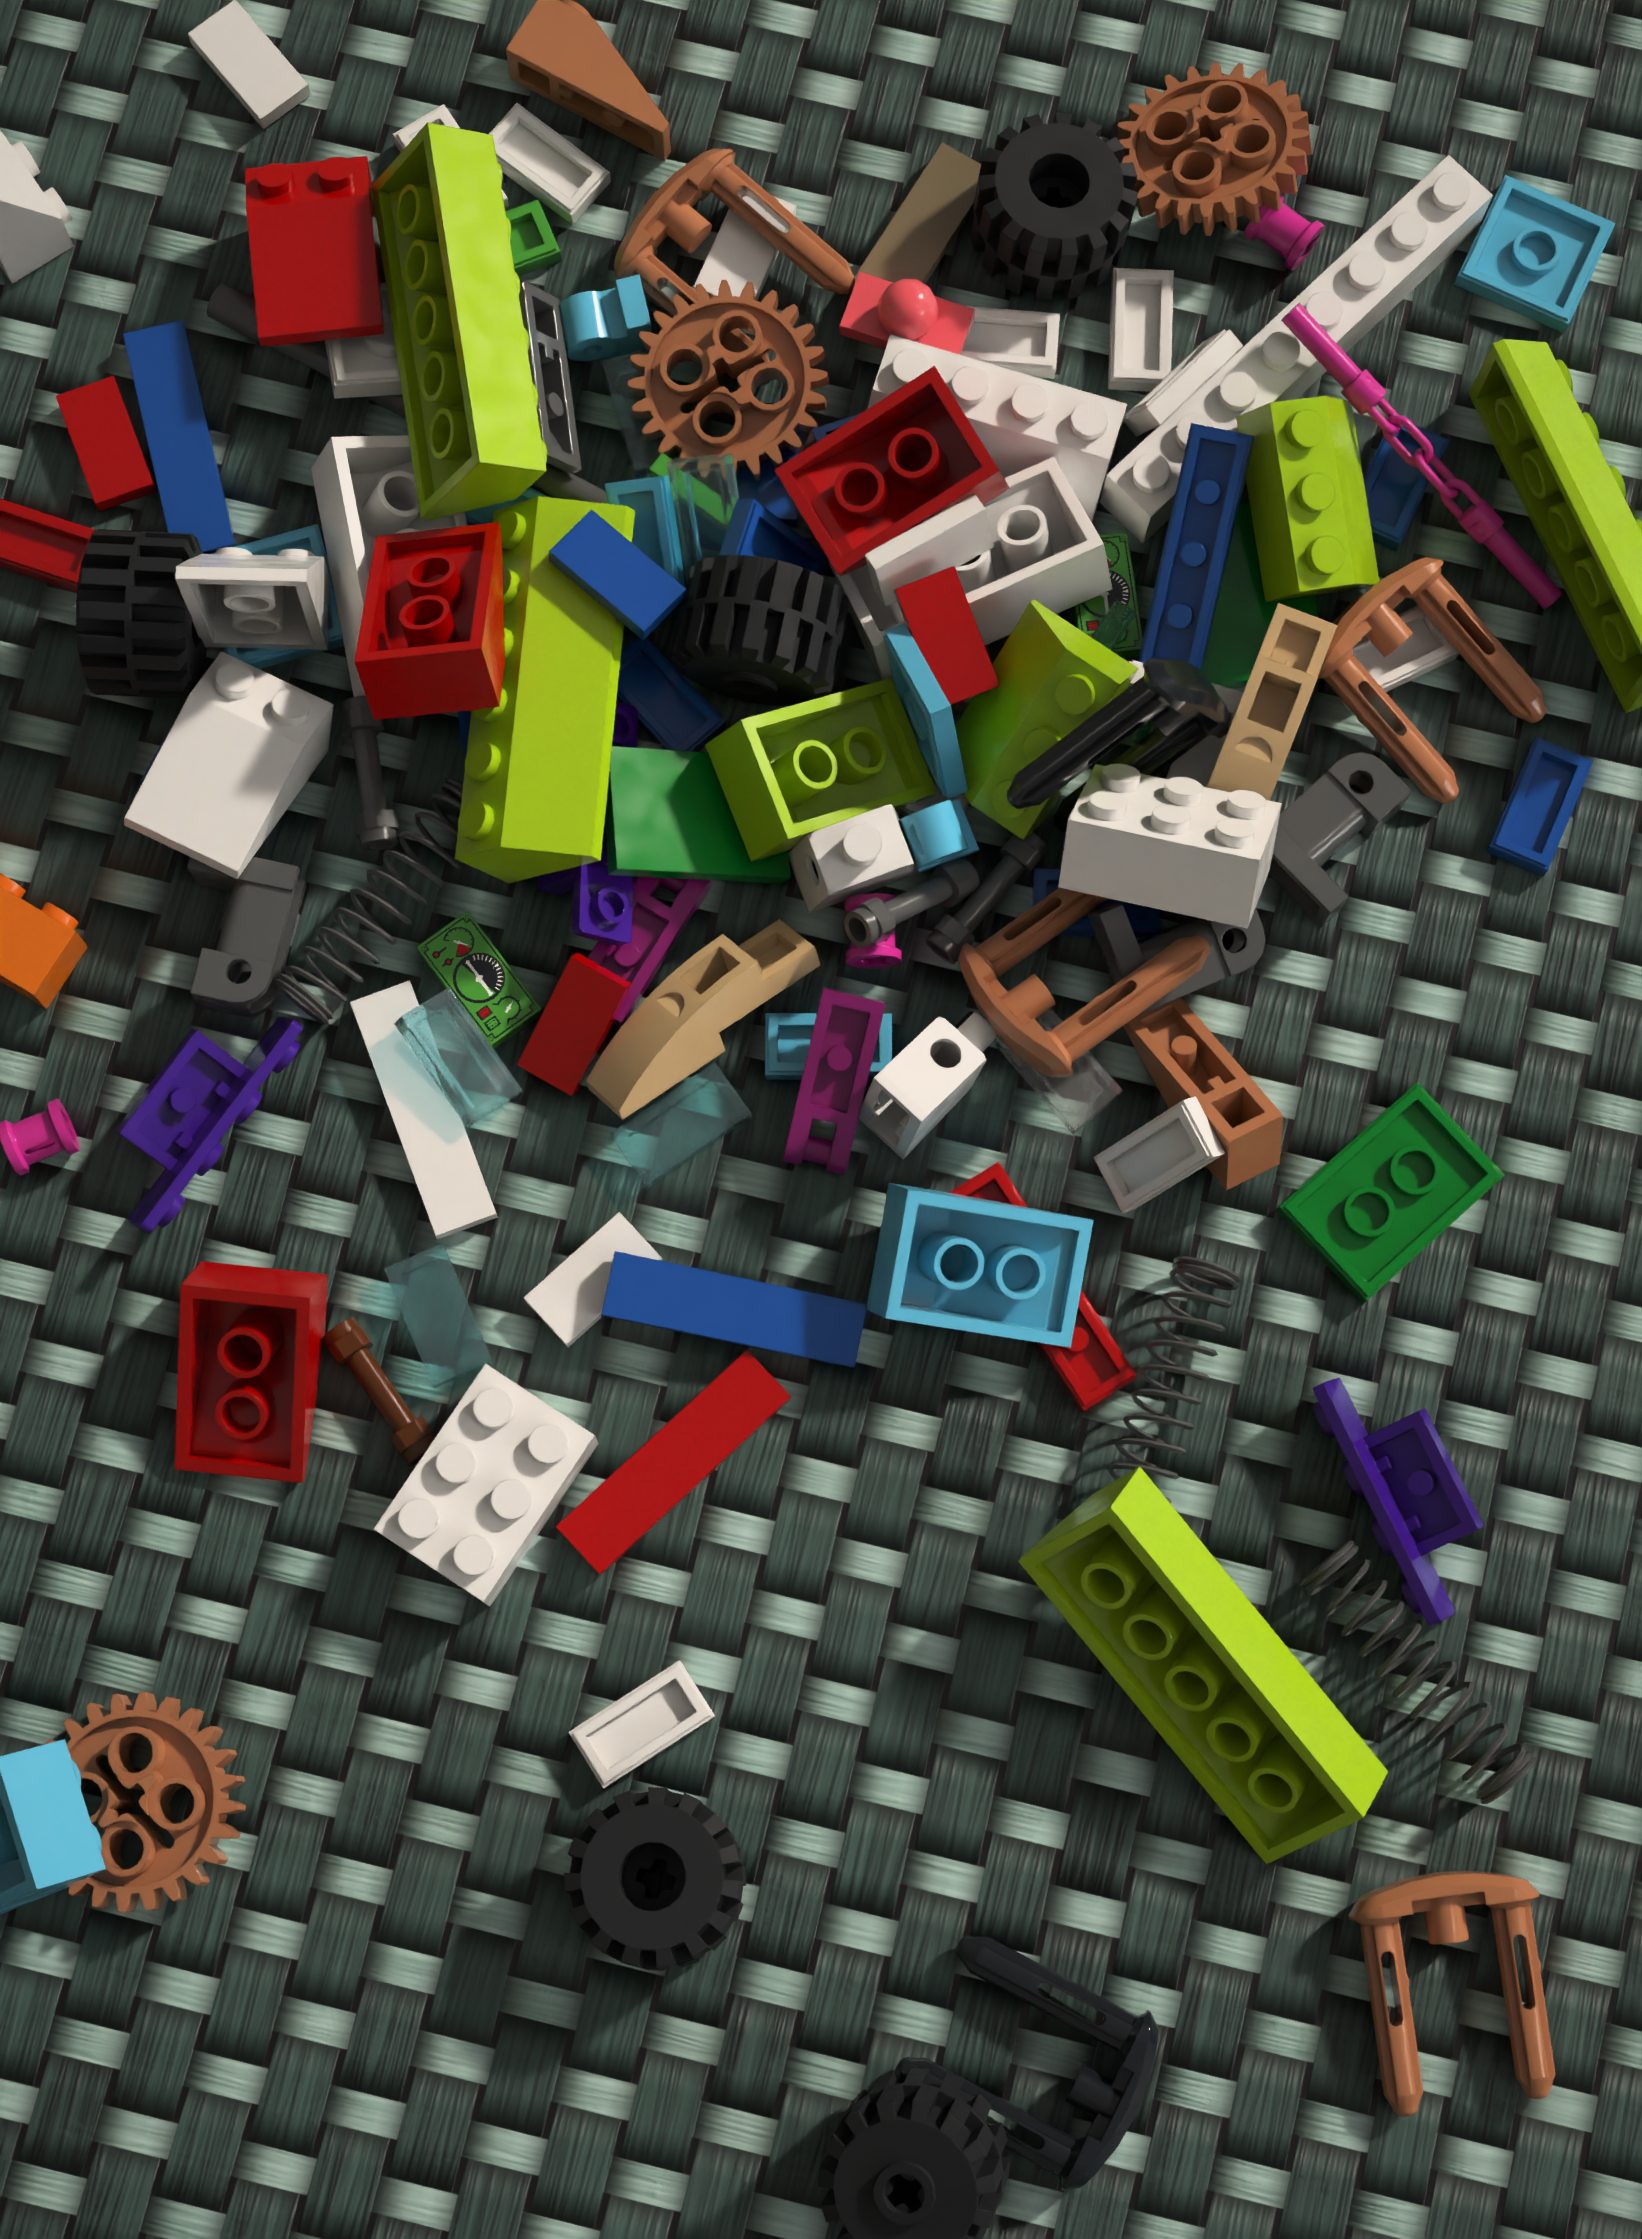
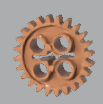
M1214 62L1210 68L1209 75L1202 77L1194 66H1190L1187 71V81L1181 83L1168 74L1165 76L1167 90L1161 93L1147 87L1144 90L1147 106L1130 103L1128 106L1130 121L1119 122L1117 125L1119 142L1125 147L1122 163L1133 162L1137 174L1134 191L1138 192L1137 207L1139 215L1145 217L1155 212L1159 228L1165 227L1174 218L1178 219L1180 234L1184 235L1195 222L1202 223L1206 236H1211L1216 222L1221 221L1225 222L1231 232H1235L1238 225L1237 217L1243 215L1252 222L1259 223L1260 206L1265 205L1278 211L1281 209L1280 192L1295 194L1298 191L1296 176L1307 175L1306 156L1312 155L1308 114L1306 111H1301L1299 95L1287 96L1286 83L1282 79L1268 86L1267 74L1264 69L1256 72L1250 79L1245 78L1244 65L1242 63H1238L1230 75H1222L1219 62Z
M727 280L721 281L718 297L713 298L709 297L702 284L696 285L697 302L690 306L678 294L674 295L673 301L677 314L671 318L665 313L656 310L653 315L661 331L658 335L640 331L638 335L643 346L649 350V354H635L630 357L632 367L644 373V376L629 380V390L633 394L646 396V398L631 406L635 418L653 417L641 430L646 441H650L664 436L657 450L659 456L664 453L670 458L679 451L681 453L679 465L688 471L693 468L696 462L701 463L702 476L707 483H710L717 468H725L730 485H735L739 468L746 466L756 481L761 480L760 462L768 459L774 467L778 468L783 464L780 450L784 447L795 453H801L803 445L797 432L801 430L810 433L811 429L818 427L817 422L808 414V410H826L827 406L826 398L812 391V389L821 388L829 384L828 372L811 368L825 359L823 347H805L815 336L813 325L811 323L794 329L793 326L799 317L798 307L793 304L778 313L776 311L778 307L777 292L771 290L761 302L755 300L753 282L749 281L744 286L740 297L732 296ZM734 329H746L755 335L752 345L742 352H731L722 346L724 337ZM767 352H774L776 354L775 359L771 362H763L754 366L760 361L762 355ZM684 361H693L702 367L699 379L690 385H678L670 379L673 368ZM727 372L732 379H738L740 388L730 393L725 386L720 387L718 377ZM767 380H778L788 387L785 397L774 404H764L758 401L754 394L757 387ZM703 399L692 412L685 414L681 411L682 406L686 403H693ZM725 412L735 419L733 429L725 436L711 437L702 430L705 420L714 413Z
M139 1692L133 1709L127 1695L114 1694L111 1699V1714L101 1704L89 1703L86 1705L88 1725L79 1720L69 1718L64 1721V1725L71 1738L66 1743L70 1757L76 1763L81 1775V1791L93 1781L98 1784L102 1791L101 1806L90 1817V1820L101 1838V1855L106 1869L70 1886L68 1893L72 1896H83L94 1886L92 1906L107 1908L116 1895L119 1912H134L139 1896L146 1911L160 1910L163 1902V1890L173 1902H183L187 1899L185 1879L197 1886H206L210 1883L203 1864L206 1861L214 1864L227 1863L228 1858L217 1846L220 1838L239 1839L241 1833L234 1827L226 1824L227 1814L246 1811V1805L230 1800L228 1791L243 1784L245 1778L243 1776L225 1774L224 1767L237 1756V1752L232 1749L215 1751L213 1746L223 1733L221 1727L209 1726L198 1731L204 1712L200 1709L190 1708L179 1718L180 1699L166 1696L157 1709L154 1694ZM145 1736L152 1745L153 1755L148 1766L138 1772L130 1762V1751L136 1740ZM48 1740L46 1744L56 1742V1740ZM102 1756L108 1757V1762L122 1785L115 1778L107 1775L99 1764ZM186 1786L194 1796V1808L188 1819L180 1823L174 1818L170 1804L175 1792L181 1787ZM126 1788L144 1790L145 1794L138 1802L147 1815L129 1813L128 1810L135 1801ZM154 1822L171 1834L174 1839L172 1848L169 1849L165 1846V1841L159 1830L155 1827ZM134 1831L143 1842L144 1852L138 1864L129 1868L121 1857V1846L126 1836Z

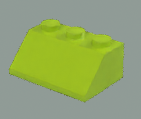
M1319 396L1270 402L1237 416L1238 432L1255 436L1246 475V483L1265 602L1371 588L1379 582L1351 403L1334 397Z
M1034 599L1028 604L992 664L1000 686L973 696L955 726L968 791L963 794L973 807L1022 840L1045 821L1066 785L1040 805L1016 809L1007 799V790L1015 775L1124 692L1138 671L1137 667Z

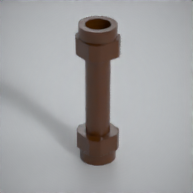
M351 1317L339 1323L323 1336V1342L341 1367L348 1365L394 1432L390 1440L408 1466L418 1463L436 1435L422 1416L416 1419L369 1351L373 1344L356 1319Z

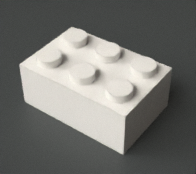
M1095 764L1068 818L1058 887L1248 929L1270 870L1282 803L1266 800L1262 795L1253 791L1236 790L1226 792L1203 787L1201 783L1191 778L1173 777L1164 779L1140 774L1136 768L1125 764H1110L1107 766Z
M485 1363L374 1530L490 1607L599 1443L594 1434Z

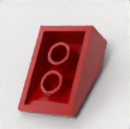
M367 156L352 158L331 157L323 161L294 164L271 163L263 167L245 168L246 213L260 347L384 334L379 234Z
M935 366L775 469L779 479L840 577L867 565L865 554L969 496L975 494L984 506L1010 489Z
M499 522L376 536L354 660L374 720L398 717L410 718L418 715L475 711L484 708L500 707L505 669L502 532Z
M201 1261L181 1283L174 1469L303 1483L306 1476L324 1347L322 1338L325 1335L328 1274Z

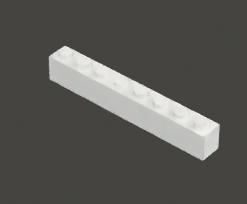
M1448 155L1179 406L1161 425L1106 475L1100 503L1142 544L1146 542L1170 519L1191 423L1238 432L1237 416L1270 402L1298 399L1327 371L1281 321L1282 318L1300 303L1346 353L1479 228L1493 195Z

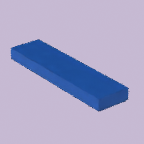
M183 320L124 333V341L168 533L194 534L199 541L203 554H211L221 548L236 547L188 334Z
M1191 423L1138 662L1145 663L1150 658L1160 657L1185 661L1198 667L1201 671L1203 670L1255 436Z
M615 1251L601 1316L855 1368L867 1304Z

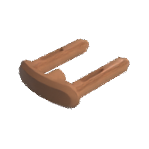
M711 149L705 151L675 172L651 196L635 217L619 246L614 262L616 280L640 274L644 295L669 317H674L677 311L674 301L661 291L663 288L669 287L689 305L696 303V289L684 282L655 255L658 253L657 247L667 236L672 238L688 253L694 252L705 241L712 229V224L692 207L698 200L703 202L712 192L824 290L846 294L852 290L855 284V276L851 271L848 261L780 204L774 196L766 192L734 164L736 153L731 149ZM745 196L750 197L783 225L788 232H780L742 198ZM737 328L730 331L724 337L722 346L731 352H742L752 345L753 340ZM768 354L762 355L760 361L754 366L763 362H771ZM771 380L762 382L760 386L767 385Z
M1424 557L1374 584L1352 601L1334 620L1333 624L1338 626L1318 678L1324 679L1355 714L1358 721L1368 729L1426 797L1447 804L1452 802L1459 793L1455 773L1353 655V647L1363 639L1364 635L1383 657L1391 654L1413 634L1411 629L1393 610L1405 598H1411L1440 630L1447 642L1458 651L1513 716L1529 723H1536L1544 717L1547 708L1541 689L1443 577L1441 569L1444 562L1440 559Z
M1058 888L1029 910L1021 913L1015 920L977 947L971 946L968 943L963 944L958 957V963L980 1014L992 1026L996 1036L1016 1056L1040 1073L1050 1077L1066 1078L1073 1074L1071 1069L1073 1061L1200 971L1210 954L1208 941L1199 935L1177 939L1101 995L1093 998L1090 1003L1051 1031H1045L1035 1020L1056 1005L1054 998L1044 983L1035 974H1032L1007 992L998 981V977L1109 898Z
M1477 1871L1434 1872L1401 1879L1372 1890L1358 1898L1353 1905L1348 1917L1349 1920H1354L1360 1925L1383 2094L1397 2115L1402 2117L1414 2115L1418 2111L1423 2094L1409 1993V1978L1406 1972L1399 1923L1402 1916L1414 1915L1413 1913L1416 1912L1425 1913L1429 1944H1449L1469 1940L1464 1906L1485 1904L1491 1908L1515 2076L1529 2098L1543 2099L1550 2094L1556 2073L1541 1978V1963L1538 1958L1531 1903L1535 1898L1539 1897V1892L1528 1880L1505 1874ZM1516 1935H1518L1527 1994V2001L1523 2005L1513 1939ZM1384 1952H1387L1396 2011V2018L1392 2022L1389 2019L1381 1956Z

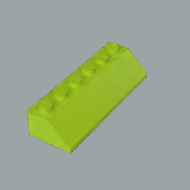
M429 122L424 125L371 187L421 519L433 520L517 499L546 472L547 448L541 439L537 414L538 392L536 386L532 383L528 358L529 335L523 326L519 301L520 279L514 270L510 244L511 223L505 213L501 188L503 172L501 165L497 162L493 135Z
M1502 339L1492 344L1468 394L1625 713L1642 707V520H1635L1625 500L1626 487L1623 478L1615 466H1608L1599 448V432L1593 418L1587 412H1581L1572 394V377L1565 363L1560 359L1555 360L1547 342Z
M537 496L493 512L492 523L499 522L502 532L505 669L500 707L471 711L455 859L507 883L601 861L624 624L550 563L549 551L591 509L632 543L635 510L628 506Z
M1140 1466L1092 1494L1018 1560L1266 1864L1365 1817L1388 1774V1770Z

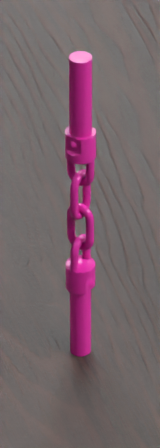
M1298 303L1281 321L1343 388L1341 394L1360 415L1368 413L1382 428L1386 441L1406 463L1418 468L1440 492L1444 505L1459 520L1458 523L1478 545L1484 543L1543 609L1553 604L1561 596L1562 592L1502 527L1504 524L1502 518L1484 499L1480 498L1469 484L1455 478L1434 454L1433 446L1422 432L1407 417L1398 415L1383 398L1386 390L1366 369L1361 371L1308 311ZM1378 405L1389 418L1385 419L1375 406ZM1402 426L1422 447L1415 451L1414 456L1394 436L1401 431ZM1429 463L1446 480L1445 483L1428 466ZM1460 490L1473 503L1465 512L1451 499L1458 496Z

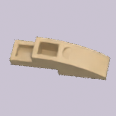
M1278 603L1207 788L1226 792L1236 790L1253 791L1270 801L1338 625Z
M780 919L739 946L724 934H721L672 972L621 1026L586 1079L589 1090L622 1120L725 1052L719 1034L721 1031L819 967L820 961L815 946Z

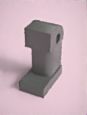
M1363 752L1348 754L1336 762L1280 814L1268 875L1322 928L1339 913L1349 896L1321 866L1360 831L1369 839L1402 809L1412 790L1376 756ZM1352 789L1359 791L1361 794L1355 793Z
M190 857L187 869L197 885L231 892L217 949L202 948L190 993L200 1008L243 1017H253L264 1013L274 1004L280 989L275 985V979H279V974L284 972L307 882L298 878L300 873L299 866L253 857L239 878L235 879ZM250 975L246 982L236 984L241 976Z
M1107 903L1087 914L1114 985L1177 939L1199 935L1208 941L1210 954L1202 969L1140 1014L1247 970L1257 963L1263 954L1266 942L1264 928L1256 908L1248 929L1194 917L1139 941L1136 940L1123 905ZM1226 931H1229L1231 941L1228 947L1224 948L1222 942L1223 935Z

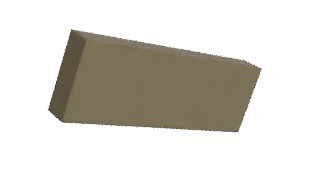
M942 142L856 273L855 282L860 271L893 283L905 278L917 279L926 284L972 213L981 164Z

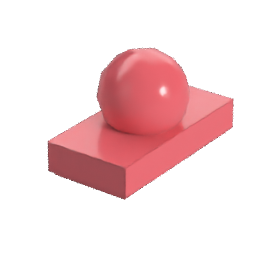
M859 271L839 325V334L886 349L891 334L961 355L974 320L975 309L934 296L931 289L917 279L903 278L893 283Z

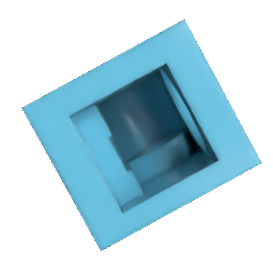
M640 274L616 280V288L604 291L580 292L569 296L559 303L566 354L569 359L582 362L602 358L605 360L647 351L638 336L640 331L652 333Z
M960 798L935 804L899 819L914 862L920 873L980 851Z

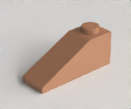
M537 0L506 48L510 79L665 161L671 152L669 123L596 20L591 17L584 7L575 1Z
M1181 997L1137 1015L1123 1025L1169 1109L1182 1100L1196 1096L1225 1151L1224 1155L1209 1163L1206 1167L1226 1191L1280 1164L1283 1114Z

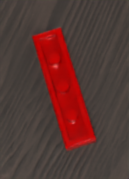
M999 1162L949 1192L1027 1207ZM1082 1290L1071 1348L1036 1342L1081 1413L1092 1408L1138 1377Z
M746 1350L566 1516L556 1528L600 1576L603 1575L791 1400V1396L756 1358Z

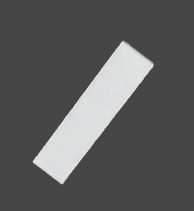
M410 980L351 1001V1007L437 1239L497 1218V1213Z

